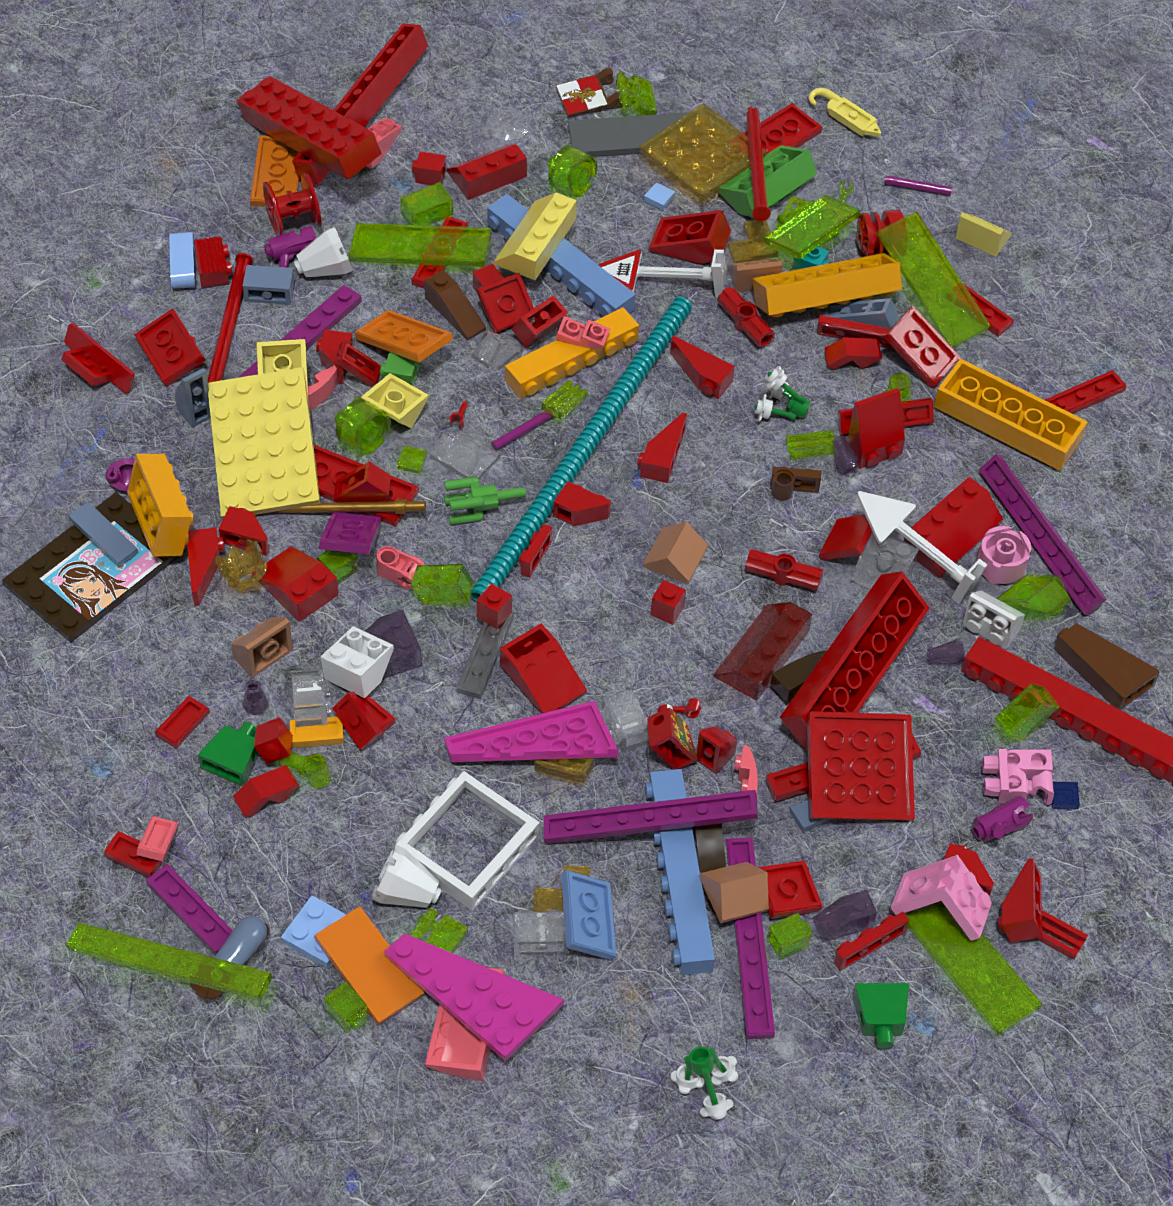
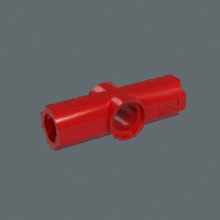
M730 286L723 289L717 297V302L735 320L736 329L740 332H745L757 346L763 348L769 345L771 340L774 339L775 333L757 314L756 305L745 301Z
M751 549L745 565V570L771 577L777 585L787 586L795 584L815 591L818 590L823 575V569L796 562L792 555L786 553L775 556Z

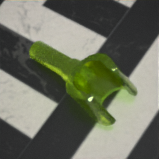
M845 180L840 182L842 192L837 206L839 209H843L847 195L854 191L852 181L847 189L843 188Z

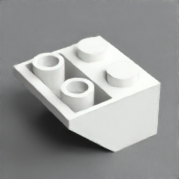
M980 590L970 595L962 625L971 632L978 633L989 639L993 644L1007 649L1020 631L1025 614Z
M353 626L321 656L324 679L365 698L381 683L394 646Z

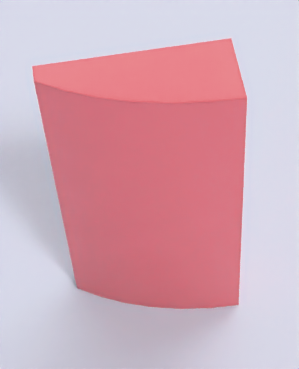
M490 968L494 971L504 974L503 969ZM439 1004L425 1066L442 1073L484 1081L491 1048Z

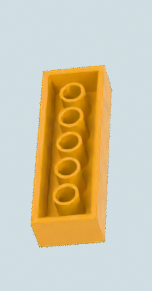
M885 253L752 278L755 305L771 317H780L784 315V312L789 311L794 313L805 312L806 308L810 307L826 308L828 304L836 302L837 304H847L851 302V299L856 298L868 300L873 298L872 295L877 294L889 296L893 295L894 291L902 290L900 262Z
M961 358L938 387L934 402L935 408L1059 471L1062 470L1083 440L1088 421Z

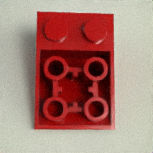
M542 623L500 647V666L541 713L561 709L587 693V689L558 641Z

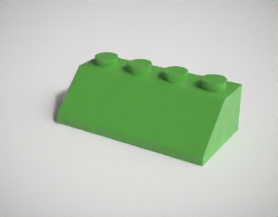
M780 145L763 157L768 207L776 205L778 200L792 194L796 188L807 184L812 177L817 175L810 150ZM750 165L717 187V189L740 215L753 218L754 201Z

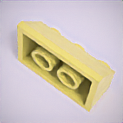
M305 339L257 342L258 374L303 367L308 395Z

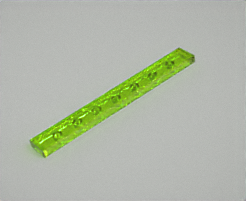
M78 922L66 943V947L70 951L257 1001L262 1000L273 978L271 973L80 922Z

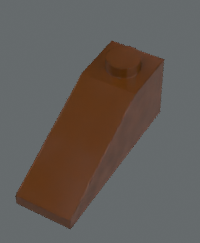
M444 270L425 279V299L467 341L486 330L485 324L458 283Z

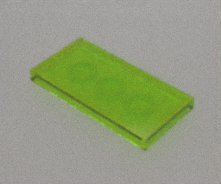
M824 195L766 235L765 244L797 259H801L856 220L860 210Z

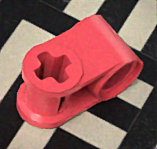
M384 546L377 552L376 569L378 575L399 584L403 588L413 589L418 575L426 569L424 562L419 558L410 556L394 547Z

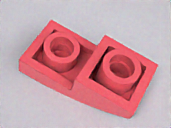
M564 316L555 339L576 346L603 349L610 328L588 320L585 325Z
M335 365L314 375L315 384L308 386L309 410L314 409L326 400L338 385L337 368Z
M743 745L742 755H736L734 770L739 771L738 781L742 782L741 791L755 790L757 794L758 776L756 763L749 746Z

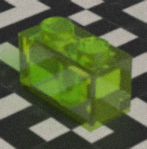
M441 182L401 197V215L411 229L415 231L444 220L447 216H453V199Z
M463 563L417 565L411 587L422 604L468 602L474 582Z
M1030 684L994 719L1009 738L1023 741L1060 706L1045 687Z

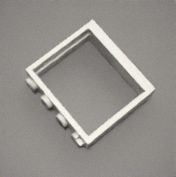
M463 771L458 778L454 777L449 782L446 791L441 796L438 795L432 800L430 808L424 814H419L416 817L413 826L407 833L403 832L398 837L395 845L405 848L439 880V888L473 911L539 837L540 822ZM464 791L520 828L469 886L413 848Z

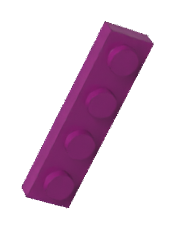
M166 864L146 879L147 886L216 955L233 930Z

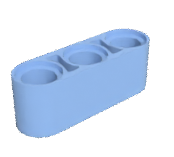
M193 232L170 233V276L172 289L196 287Z

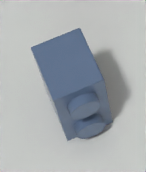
M247 265L243 282L244 301L291 305L295 284L293 268Z

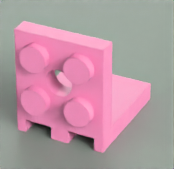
M958 855L903 874L890 907L896 915L942 901L971 941L981 937L992 902L989 895L977 883L974 874L969 872Z

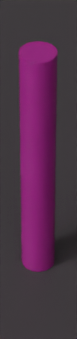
M886 175L884 183L951 196L952 187L888 175Z
M551 408L547 409L492 441L493 449H500L555 416Z

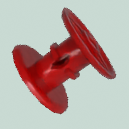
M304 172L301 176L302 191L292 193L290 190L286 191V195L275 197L270 184L263 182L265 205L276 236L283 234L282 219L289 217L296 219L298 215L309 213L312 223L316 227H321L322 220L318 198L313 182L307 172Z

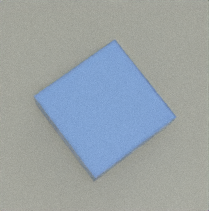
M656 182L645 194L644 202L664 210L674 199L675 191Z

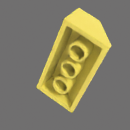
M553 193L536 200L494 260V265L536 280L575 222L577 200L559 193Z

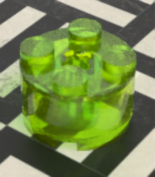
M566 144L555 156H551L547 162V167L549 168L548 184L576 198L583 196L592 186L589 183L591 177H596L598 168L596 158Z
M356 397L344 410H340L334 419L335 423H337V439L361 454L365 453L366 455L372 454L383 444L385 439L382 436L385 430L389 432L391 425L388 413L361 397Z

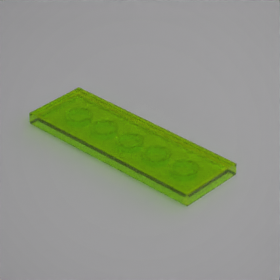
M917 211L878 231L877 235L890 256L900 262V272L940 335L952 348L990 327V324Z
M356 223L348 257L350 262L485 267L492 230L491 228Z
M942 901L905 913L910 919L907 928L998 1036L1042 1007V1002L982 933L980 938L971 941Z

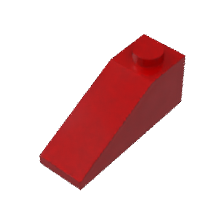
M676 336L671 338V356L699 390L703 391L706 395L719 399L733 382L735 366Z
M681 413L647 443L644 453L640 452L637 466L641 467L640 477L669 483L686 430L687 413Z
M216 527L188 530L187 546L194 606L200 605L221 562L220 552H224L223 537H218Z
M1033 858L1026 861L1002 904V916L998 918L1000 930L1002 933H1006L1010 943L1042 937V875Z

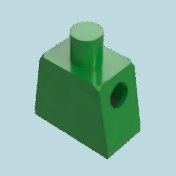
M244 722L239 730L224 726L199 752L200 769L242 787L248 781L259 755L254 747L255 738L253 736L256 733V727L249 722Z
M909 983L855 984L853 1002L862 1034L864 1036H876L877 1047L880 1049L892 1048L894 1046L893 1036H901L903 1034L906 1023Z

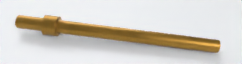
M396 499L395 502H326L280 510L278 513L396 512V514H406L407 511H426V501Z

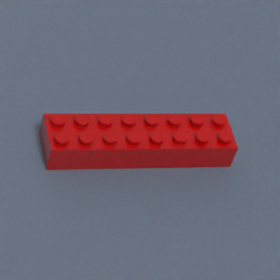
M271 76L263 79L257 86L246 91L243 96L236 100L247 123L347 180L382 154L374 132Z
M903 571L880 575L781 714V720L807 753V713L810 711L858 713L930 609Z

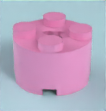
M997 526L988 530L981 541L977 561L981 559L987 564L982 575L987 578L990 584H1009L1023 578L1031 553L1030 540L1023 532H1015L1011 530L1012 527Z

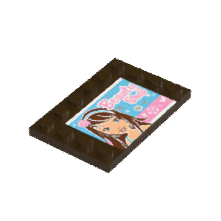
M117 492L95 508L138 548V553L118 567L73 524L2 579L4 587L70 643L180 557L152 555L132 504Z

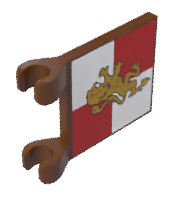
M605 68L596 75L555 85L568 118L609 107L622 108L624 106V97L621 92H615L607 98L601 85L614 82L611 68Z

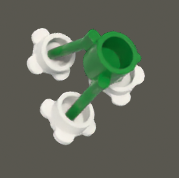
M780 366L772 368L765 376L764 385L767 386L771 395L769 397L770 400L766 399L767 394H763L762 400H757L754 405V413L758 414L757 422H760L762 418L769 419L771 413L786 416L793 421L796 416L802 419L810 406V401L799 395L789 387L790 384L785 382L787 375ZM783 395L789 398L786 404L789 412L772 408L773 401L771 399L775 397L780 400Z
M696 1047L691 1050L689 1056L684 1058L685 1064L680 1066L677 1071L671 1073V1080L677 1083L680 1093L688 1094L690 1090L696 1087H703L705 1079L709 1095L703 1100L704 1108L700 1110V1114L703 1117L710 1116L712 1119H722L725 1117L727 1110L733 1107V1101L730 1099L726 1100L725 1095L722 1093H715L713 1084L719 1086L722 1082H735L738 1079V1073L735 1069L737 1060L733 1056L717 1057L714 1048Z

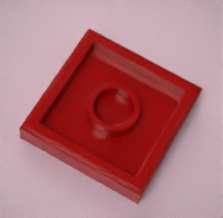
M520 273L476 290L494 333L516 325L520 317L534 309Z
M865 514L836 520L819 553L823 561L862 554L873 532Z
M805 860L758 867L767 872L768 912L771 919L821 911L823 905Z

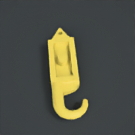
M816 88L810 92L808 99L812 105L815 106L817 104L814 100L815 96L820 95L830 100L827 104L829 115L862 137L864 135L881 137L877 119L845 97L841 98L826 88Z

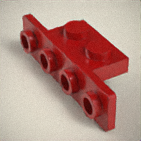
M69 324L64 343L72 350L63 352L61 360L92 386L111 381L121 391L129 393L135 373L76 324Z

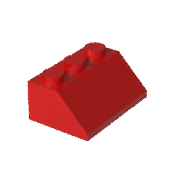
M517 144L505 145L446 168V171L466 199L470 200L526 178L527 157Z

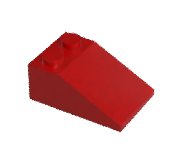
M722 210L663 217L659 221L648 248L651 252L695 263H712L714 250L725 249L732 230Z
M895 388L854 402L846 448L859 469L874 466L878 462L894 459L901 455L905 443L900 390Z
M292 546L252 572V576L298 622H301L339 595L337 577L323 563Z

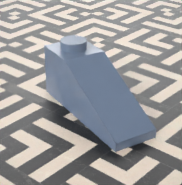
M891 298L854 301L847 304H828L823 313L824 316L885 328H892L899 320Z
M204 368L183 378L175 392L177 410L192 428L211 419L208 398L209 388Z

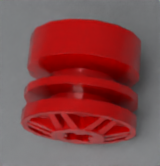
M901 210L883 211L881 220L877 212H871L870 215L868 213L859 214L857 242L861 257L881 254L883 251L891 258L904 257L907 248V231Z

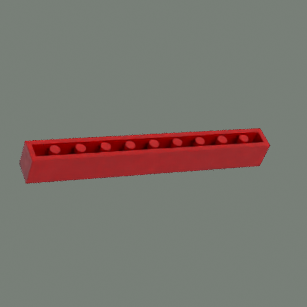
M403 23L333 110L365 127L427 49L428 43L421 25ZM300 152L292 160L300 182L302 174L307 172L313 184L319 185L330 171Z
M980 636L977 638L965 656L961 672L965 673L969 678L986 684L992 690L1003 693L1012 698L1013 701L1033 709L1039 715L1056 721L1060 726L1075 731L1087 740H1092L1103 746L1107 751L1116 753L1126 758L1130 763L1139 765L1150 771L1153 775L1173 783V737Z

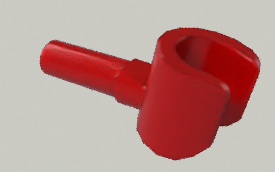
M462 402L459 411L450 415L449 422L451 427L453 422L460 421L459 429H463V416L468 406L467 402Z
M690 698L686 706H672L675 713H684L687 717L693 719L701 711V702L696 698Z

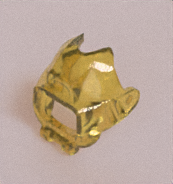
M250 539L246 541V550L242 551L236 546L231 545L224 559L220 555L215 557L216 563L220 571L227 578L229 586L239 588L241 592L245 591L248 587L258 586V581L265 575L267 570L257 541L253 542ZM256 571V575H254L253 577L239 581L240 577Z

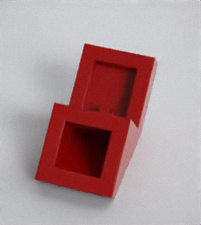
M842 338L824 348L827 366L831 370L852 360L864 369L882 359L879 340L875 338Z
M283 765L249 779L233 795V798L243 815L251 818L268 801L283 803L299 787V784L288 766Z

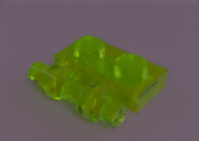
M618 72L616 86L620 90L619 101L622 103L623 108L628 109L634 104L635 111L638 113L656 115L658 110L652 82L635 74L628 78L624 72Z
M429 908L425 915L422 914L416 921L417 926L412 933H407V935L422 940L421 938L424 933L431 931L432 933L424 942L454 953L467 935L468 927L446 914L438 922L435 920L438 912L433 908Z

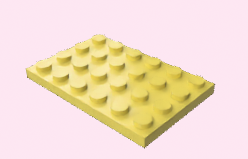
M303 367L208 383V398L222 519L229 506L245 508L256 515L321 504Z

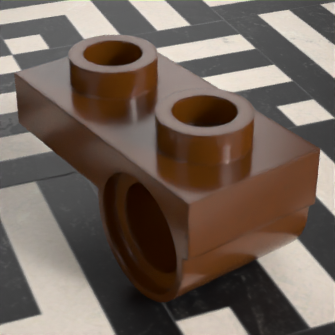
M773 467L770 481L771 494L775 499L785 501L792 497L793 491L819 493L822 471Z

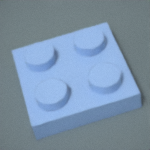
M311 896L281 936V942L328 968L331 961L315 941L314 935L346 914Z

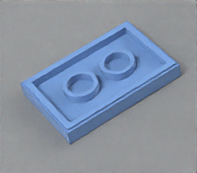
M566 870L561 874L566 947L612 960L617 955L610 883Z

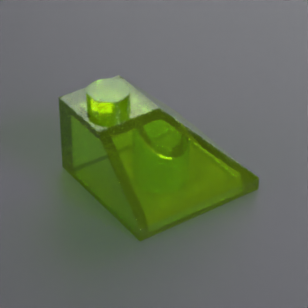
M1026 574L996 598L1016 610L1036 614H1049L1050 616L1061 613L1064 610L1063 607L1071 602L1060 576Z

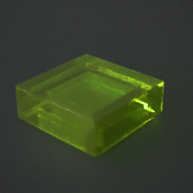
M403 446L397 463V469L421 474L427 458V450Z

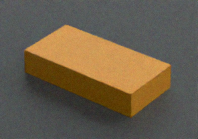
M337 716L289 720L290 732L293 735L291 748L344 744L343 724Z

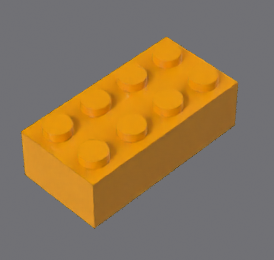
M136 454L127 494L153 556H182L184 546L188 544L189 526L193 524V513L188 509L186 497L182 495L178 479H175L172 464H169L165 454Z

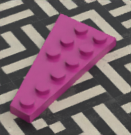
M595 701L444 738L445 747L451 762L618 757V749Z
M405 933L384 951L385 957L504 1061L517 1051L564 1005V999Z

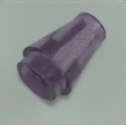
M840 436L833 439L835 464L840 474L850 473L858 469L859 459L848 444L846 437Z
M955 639L927 649L929 664L960 665V662L964 661L965 658L963 641L956 642Z
M250 680L246 683L242 701L243 708L252 715L263 713L268 706V698L261 688L260 682L257 680Z

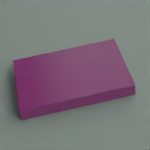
M332 512L319 541V549L370 554L381 527V517Z

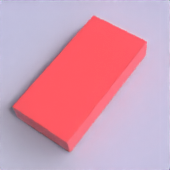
M152 816L139 843L136 855L163 862L177 831L178 823Z

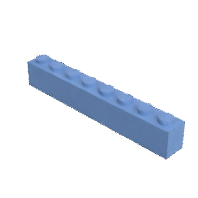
M506 194L487 207V223L492 229L501 233L508 241L528 210L510 195ZM563 238L544 268L555 279L564 283L571 292L576 293L588 305L598 310L603 317L622 307L628 313L635 310L636 294Z
M682 769L650 772L649 782L645 783L646 798H651V802L687 798ZM692 827L652 831L654 845H659L660 852L656 853L658 869L663 868L664 876H660L662 892H667L668 900H664L665 915L671 916L672 924H668L670 941H675L676 949H672L674 966L679 965L680 975L713 972L715 957L702 883L699 878L700 871Z

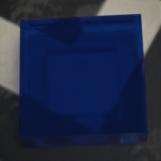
M1053 781L1054 797L1051 804L1052 809L1078 810L1080 806L1078 782Z

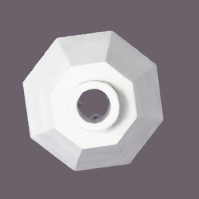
M334 226L326 229L296 255L298 260L294 261L299 274L304 273L305 277L340 275L353 271Z
M395 845L378 878L379 886L375 885L371 899L383 904L427 908L430 902L436 903L441 893V888L438 887L439 880L405 848Z

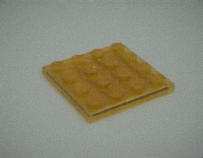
M704 103L640 145V152L702 201L751 167L748 137ZM763 149V158H764V157H766V150Z

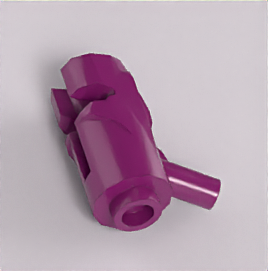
M312 226L300 228V236L295 231H290V233L267 239V244L264 245L267 258H272L273 261L279 260V267L288 268L289 260L316 239V235Z
M1018 796L1007 801L1006 804L993 808L991 811L974 819V825H972L974 836L978 840L981 839L984 842H988L1024 827L1033 820V814L1026 815L1023 812L1030 805L1023 797Z

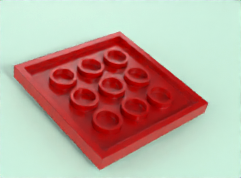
M808 712L809 819L915 820L912 715Z

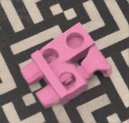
M998 749L997 755L983 756L982 772L996 774V778H984V795L998 796V803H1006V801H1010L1018 796L1026 800L1028 794L1036 796L1037 790L1042 789L1044 790L1045 804H1052L1054 791L1051 750L1007 751V749Z

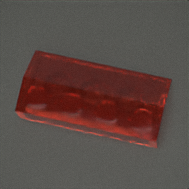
M792 602L767 604L716 670L713 677L758 701L770 685L772 673L784 666L810 631L812 613Z

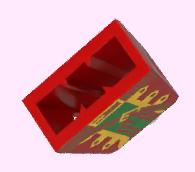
M664 704L659 706L657 713L647 719L650 748L674 770L681 769L698 760L688 725L673 711L671 705Z

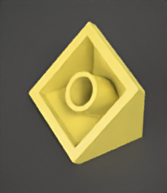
M962 212L955 239L996 257L1010 238L1012 232L972 214Z
M389 373L361 396V401L395 421L412 428L429 395Z

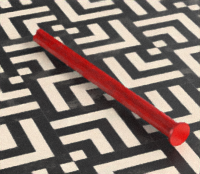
M750 106L748 112H746L754 201L752 216L756 221L763 222L770 218L771 211L767 203L759 109Z
M238 253L235 256L236 266L207 379L208 383L222 381L243 296L246 266L252 265L254 261L253 257L247 253Z

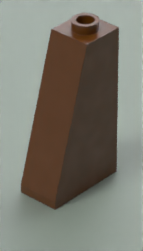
M1078 623L1069 629L1067 627L1064 628L1056 637L1057 642L1054 650L1104 699L1119 710L1126 707L1156 684L1160 673L1158 669Z

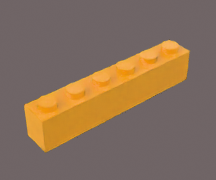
M622 307L594 321L610 328L603 349L586 348L555 340L505 365V381L520 399L533 395L538 390L548 385H553L558 380L568 375H573L578 370L593 365L596 361L606 356H611L626 346L633 345L638 341L639 324Z

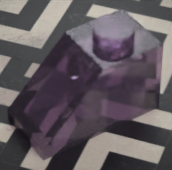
M864 890L839 898L815 915L813 922L822 943L862 932L867 928H873L877 911L868 891Z

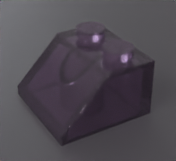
M403 610L379 617L365 630V632L394 646L382 680L422 666L421 647Z

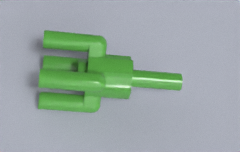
M477 477L444 481L446 491L470 488L469 492L444 496L445 505L450 506V511L472 508L473 511L449 515L450 525L481 521L484 517L483 510L498 508V501L526 497L525 487L497 491L494 484L480 486Z

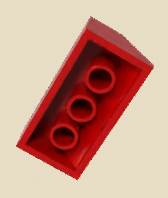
M968 477L916 522L911 529L956 564L982 541L988 530L999 526L1003 522V518L989 491ZM904 537L902 546L904 552L938 578H941L947 572Z

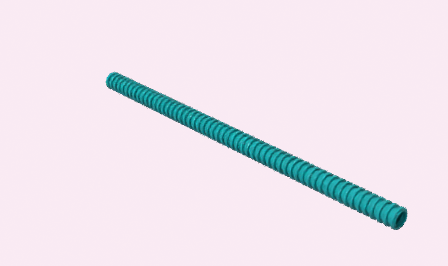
M681 296L674 298L670 307L667 308V311L660 318V321L653 328V331L646 338V341L637 351L597 411L590 418L583 431L576 438L572 447L569 448L565 457L562 458L554 473L551 474L546 484H544L539 494L535 497V500L532 501L528 510L525 511L516 527L509 534L505 543L502 544L493 560L490 561L482 576L479 577L478 582L470 590V595L474 601L481 596L491 583L501 587L502 582L505 581L514 565L517 564L522 551L528 548L534 532L540 530V527H542L553 511V502L567 481L573 483L581 468L584 467L588 458L591 457L599 445V442L602 441L606 432L609 431L613 422L624 409V406L627 405L631 396H633L638 386L665 350L671 338L692 311L693 307L688 299Z

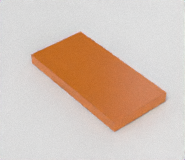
M259 135L250 206L266 207L263 195V182L270 184L275 197L286 195V191L290 190L292 193L298 192L299 177L292 160L299 152L272 136Z
M390 310L385 311L354 332L357 340L418 363L453 340L452 333Z
M360 906L314 935L315 941L378 1026L424 996L425 992L385 957L384 951L390 945Z

